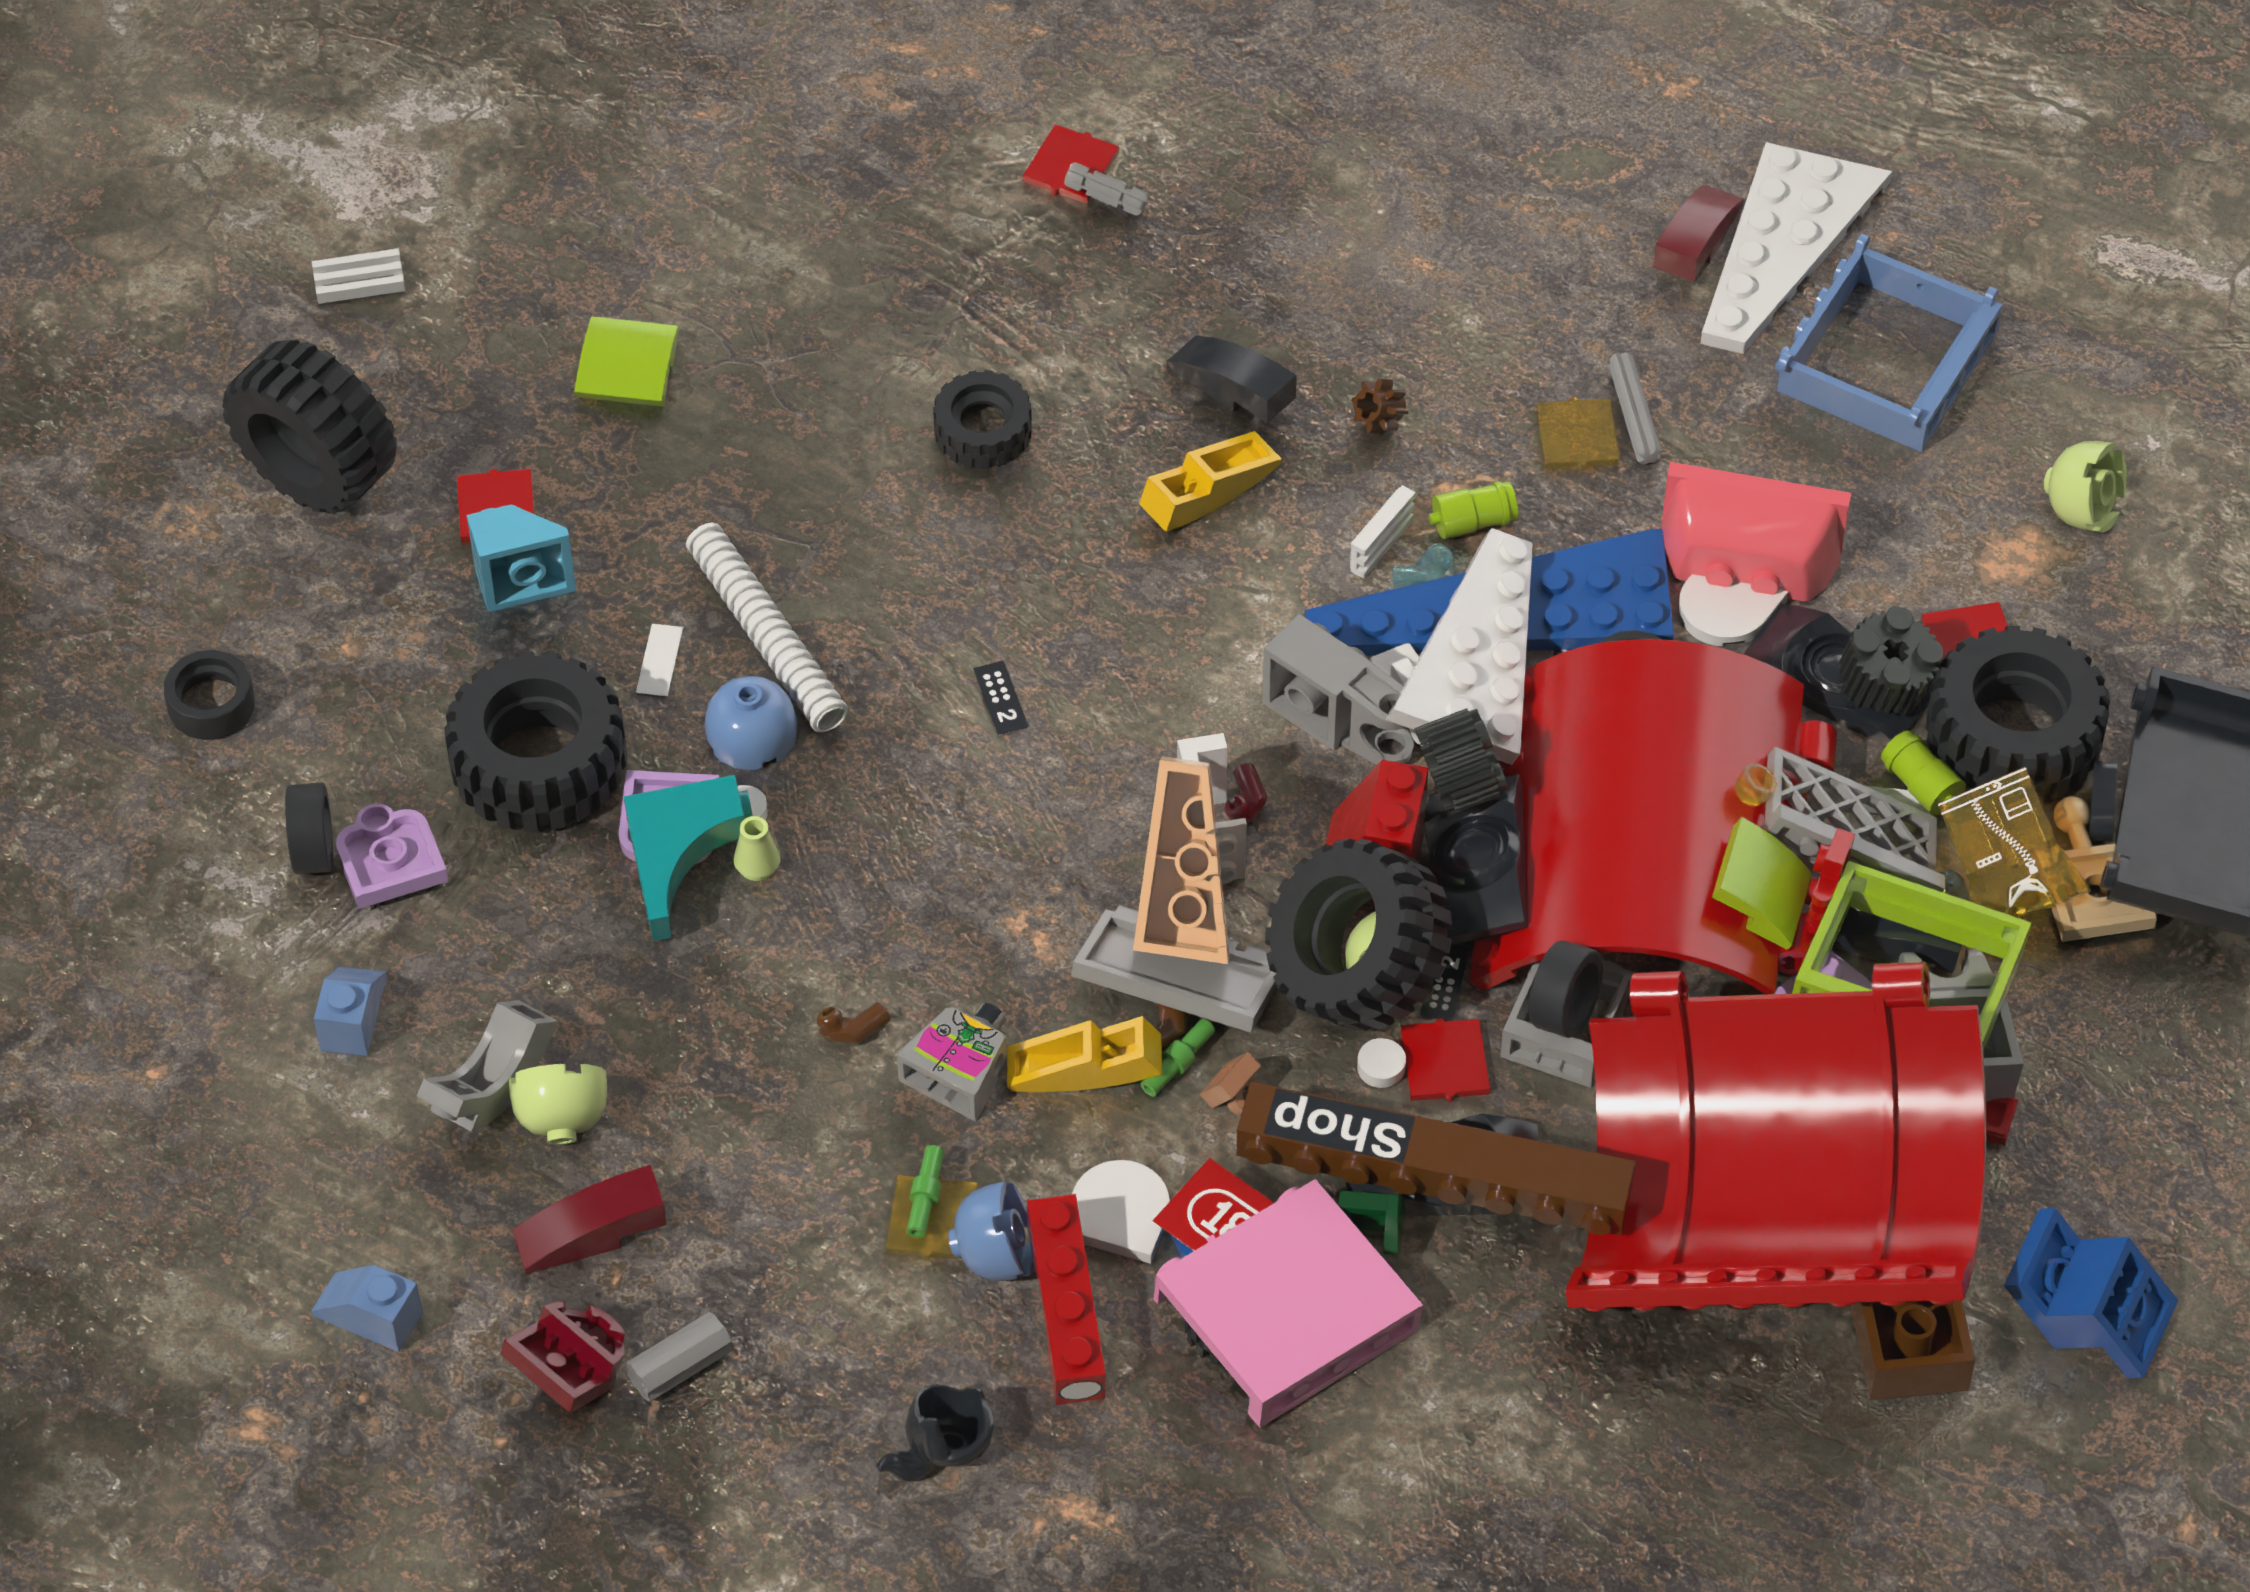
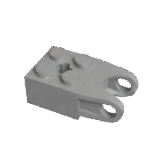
M1300 614L1264 647L1262 697L1264 705L1333 751L1341 745L1375 765L1381 760L1407 763L1411 759L1414 748L1411 734L1406 727L1385 720L1390 712L1388 701H1397L1403 686L1372 663L1361 650L1356 647L1347 646L1332 636L1323 625L1312 623ZM1394 739L1401 743L1404 749L1398 754L1390 755L1382 752L1378 745L1383 740Z
M1976 949L1965 950V959L1962 961L1961 975L1944 978L1934 975L1929 971V1007L1978 1005L1980 1016L1995 978L1983 952ZM1902 952L1898 963L1922 962L1914 952ZM2006 998L1983 1051L1986 1101L2007 1097L2014 1098L2024 1065Z

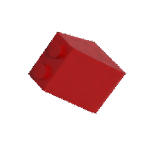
M1381 760L1333 811L1325 844L1333 846V843L1337 840L1348 838L1355 841L1365 839L1419 861L1425 834L1424 819L1427 804L1429 767Z

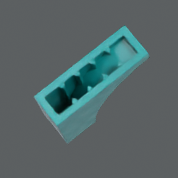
M735 775L623 796L627 823L653 941L671 938L670 913L672 902L681 881L688 871L712 850L726 843L738 840L741 822L753 816L748 791H738Z

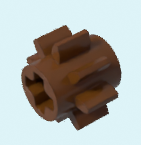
M1378 378L1376 382H1361L1363 390L1351 399L1356 415L1354 421L1368 422L1366 427L1367 433H1382L1383 430L1397 431L1399 429L1397 422L1404 415L1408 414L1404 398L1406 391L1393 390V379Z

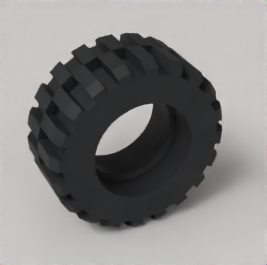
M295 339L276 341L269 344L227 385L222 408H224L223 417L225 424L230 426L229 434L232 440L239 444L240 452L247 462L251 461L257 468L256 472L264 480L268 479L274 484V489L282 495L287 494L293 498L295 503L303 507L309 505L313 511L320 513H334L350 509L393 466L397 450V438L394 437L395 429L393 423L387 419L385 407L381 401H377L372 395L373 390L365 381L362 383L354 375L355 371L347 364L342 365L338 362L335 355L327 350L320 351L315 344L309 342L300 343L299 340Z
M2006 626L2005 631L1997 632L1995 628L1979 632L1978 639L1976 640L1973 636L1962 640L1957 644L1956 650L1949 651L1941 660L1940 669L1934 675L1926 716L1925 729L1928 731L1927 743L1930 751L1937 755V758L1943 759L1965 782L1966 789L1968 787L1975 789L2023 768H2026V770L1998 781L2002 783L2001 787L2028 775L2030 776L1982 799L1989 801L1990 797L2000 799L2002 794L2023 787L2031 805L2043 803L2044 797L2047 796L2054 800L2068 794L2069 786L2072 789L2079 787L2087 779L2088 772L2094 770V761L2099 760L2109 718V690L2104 686L2105 678L2096 665L2090 667L2092 659L2082 649L2079 648L2076 651L2072 649V642L2060 635L2053 638L2046 635V630L2033 627V631L2020 630V626ZM2012 699L2025 701L2044 710L2052 717L2055 724L2037 731H2015L1992 722L1979 708L1998 700ZM1995 783L1976 790L1975 795L1977 797L1997 790V787L1994 788L1993 785ZM2022 789L2002 797L2005 805L2015 806L2016 801H2027Z
M533 651L520 653V658L512 660L505 656L495 660L494 667L487 669L484 666L471 676L472 683H463L455 693L456 701H453L448 707L446 713L447 725L444 727L453 783L458 787L459 796L466 805L474 806L476 814L488 821L495 817L497 818V824L502 827L514 829L515 825L523 826L526 832H539V827L551 826L552 830L566 827L565 822L575 819L577 823L590 816V809L593 806L596 809L601 808L610 799L609 790L615 791L623 778L622 770L626 767L627 751L622 709L619 707L618 696L613 687L606 685L605 677L592 668L587 672L586 663L570 657L569 661L562 660L561 654L546 652L545 656H535ZM530 726H554L564 729L575 736L569 744L559 751L536 758L513 756L497 748L510 734Z
M1350 838L1337 840L1333 843V846L1325 844L1311 852L1312 859L1303 858L1292 868L1295 872L1290 879L1285 878L1279 886L1280 897L1276 904L1271 903L1268 916L1272 918L1271 927L1265 930V943L1271 948V952L1266 954L1270 971L1277 973L1273 978L1279 991L1286 994L1288 1001L1297 1009L1354 1030L1367 1031L1372 1027L1381 1029L1395 1023L1394 1017L1402 1020L1414 1012L1415 1008L1413 1005L1417 1001L1423 1003L1433 990L1429 987L1434 979L1440 980L1445 969L1441 965L1444 954L1450 953L1452 942L1451 938L1447 937V929L1452 928L1451 912L1443 907L1448 904L1443 887L1437 885L1436 876L1427 867L1420 865L1418 860L1365 839L1358 841ZM1373 899L1376 910V925L1371 943L1360 960L1344 971L1341 960V944L1346 926L1354 913L1367 901Z

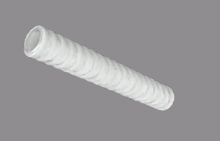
M713 522L699 526L688 537L686 541L687 550L693 555L694 560L700 565L701 570L707 575L715 590L720 593V597L727 603L729 610L734 613L736 620L741 623L743 630L747 632L748 637L754 642L755 647L761 652L762 657L768 662L769 667L775 672L776 677L782 682L783 687L796 702V706L803 712V716L810 722V726L816 732H826L836 728L847 716L848 706L841 700L839 693L834 690V686L827 680V676L820 670V666L813 660V656L806 650L805 645L799 640L798 635L792 630L784 615L778 611L777 605L771 601V597L764 591V587L758 582L757 577L751 572L750 567L744 562L736 547L730 543L729 537L724 533L721 526Z

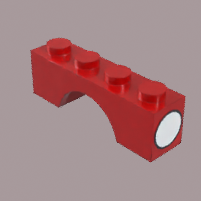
M1076 1194L1027 1200V1228L1033 1266L1037 1274L1042 1300L1055 1404L1062 1405L1105 1399L1106 1374Z

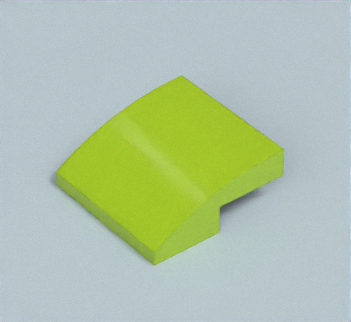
M591 316L577 372L574 390L576 397L664 407L669 371L673 370L679 333L678 325Z
M1741 817L1732 828L1712 898L1749 916L1746 926L1747 930L1788 950L1794 940L1812 873L1795 853L1782 842L1756 824Z

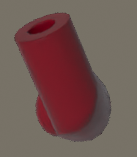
M1245 763L1239 765L1233 771L1241 793L1234 795L1235 800L1233 802L1227 799L1224 809L1230 820L1245 818L1248 824L1253 822L1266 804L1267 794L1254 764Z

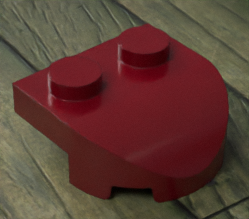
M558 1301L543 1306L539 1321L504 1339L500 1354L571 1413L603 1395L613 1386L618 1377L625 1354L623 1345L625 1333L620 1324L611 1315L595 1306L590 1305L586 1312L565 1309V1302Z

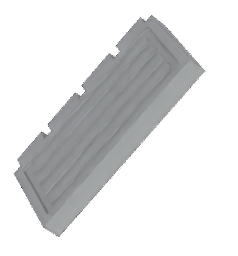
M1121 905L1117 907L1115 912L1108 909L1104 911L1073 961L1072 977L1252 1033L1277 989L1273 978L1277 973L1270 971L1266 956L1269 951L1250 945L1247 946L1244 952L1239 951L1240 942L1228 939L1230 955L1228 964L1134 951L1133 945L1138 910Z

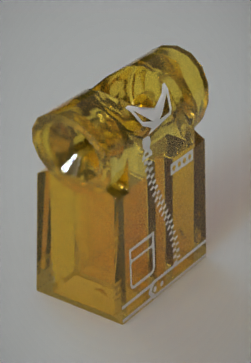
M2026 767L1938 803L1969 880L1970 902L2024 919L2034 911L2057 906L2090 892L2086 881L2062 850L2042 798Z

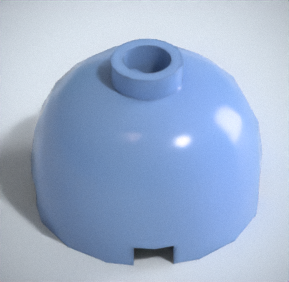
M748 675L734 678L722 685L708 702L704 723L707 742L713 748L714 755L719 761L738 769L756 770L763 768V762L771 761L774 758H777V762L784 759L794 747L798 733L797 717L791 698L778 684L758 676Z
M1003 1181L972 1191L962 1200L957 1210L954 1223L955 1228L949 1230V1244L953 1255L956 1258L962 1257L967 1268L982 1279L996 1282L1032 1275L1034 1266L1030 1242L1025 1245L1024 1227H1027V1207L1016 1185L1013 1183L1007 1184V1181Z

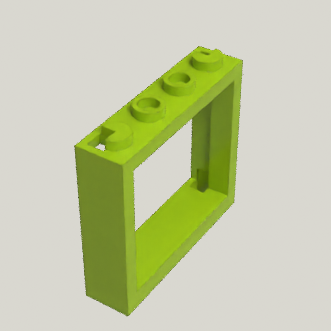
M1848 861L1796 976L1792 994L1873 991L1821 973L1849 908L1853 907L2003 958L1980 1014L1984 1051L2023 957L2032 923L1922 886L1918 883Z

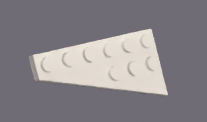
M1766 142L1702 330L1700 344L1744 354L1770 324L1773 314L1783 302H1788L1795 295L1797 286L1806 276L1810 277L1844 238L1846 230L1857 216L1862 217L1870 207L1871 200L1879 191L1883 192L1891 183L1892 171Z
M1491 528L1482 540L1466 570L1463 580L1455 590L1449 601L1450 604L1436 625L1416 662L1417 665L1404 684L1398 700L1385 720L1414 730L1418 726L1465 708L1469 711L1477 708L1493 745L1492 748L1486 749L1485 752L1493 750L1497 760L1511 765L1518 758L1521 749L1532 542Z

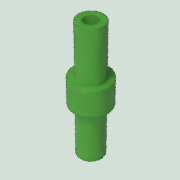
M1201 1019L1181 1041H1173L1162 1053V1075L1142 1081L1141 1087L1145 1093L1155 1097L1175 1074L1182 1075L1195 1061L1194 1054L1215 1033L1214 1026L1208 1020Z
M936 1145L926 1146L920 1174L914 1177L909 1199L913 1204L906 1233L914 1238H923L926 1235L931 1209L938 1204L942 1184L938 1178L944 1157V1149Z

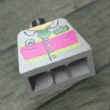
M987 1002L980 1006L973 1017L954 1007L945 1008L897 1054L898 1080L976 1122L1006 1064V1037L1002 1032L998 1031L1006 1021L1004 1013L997 1006Z

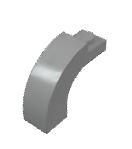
M520 1000L498 1002L481 1041L468 1060L449 1075L424 1078L417 1097L432 1104L430 1110L436 1115L451 1120L471 1132L483 1128L496 1119L511 1103L509 1078L516 1079V1072L537 1067L558 1021Z

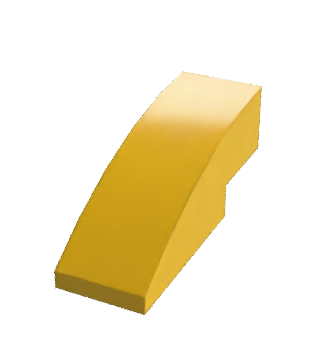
M1255 431L1190 451L1186 454L1183 466L1148 477L1139 504L1165 532L1189 524L1237 498L1280 466L1282 458Z
M1144 1016L1102 1029L1092 1020L1007 1046V1087L1012 1092H1066L1098 1089L1133 1083L1162 1075L1161 1033Z

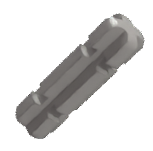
M1077 162L1072 163L1069 167L1064 181L1067 187L1079 192L1083 188L1087 190L1086 195L1116 208L1119 207V204L1123 205V211L1135 216H1140L1144 211L1148 201V194L1145 191L1135 187L1129 190L1126 188V183L1098 171H1094L1091 174L1088 172L1090 168Z

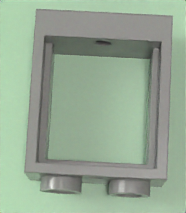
M1541 961L1534 962L1502 1031L1500 1057L1591 1088L1595 1080L1592 1044L1573 1037L1559 1036L1538 1029L1532 1023H1529L1530 992ZM1604 961L1602 962L1603 976L1598 999L1610 1002L1603 1018H1622L1630 1000V981L1633 972L1623 969L1616 963Z

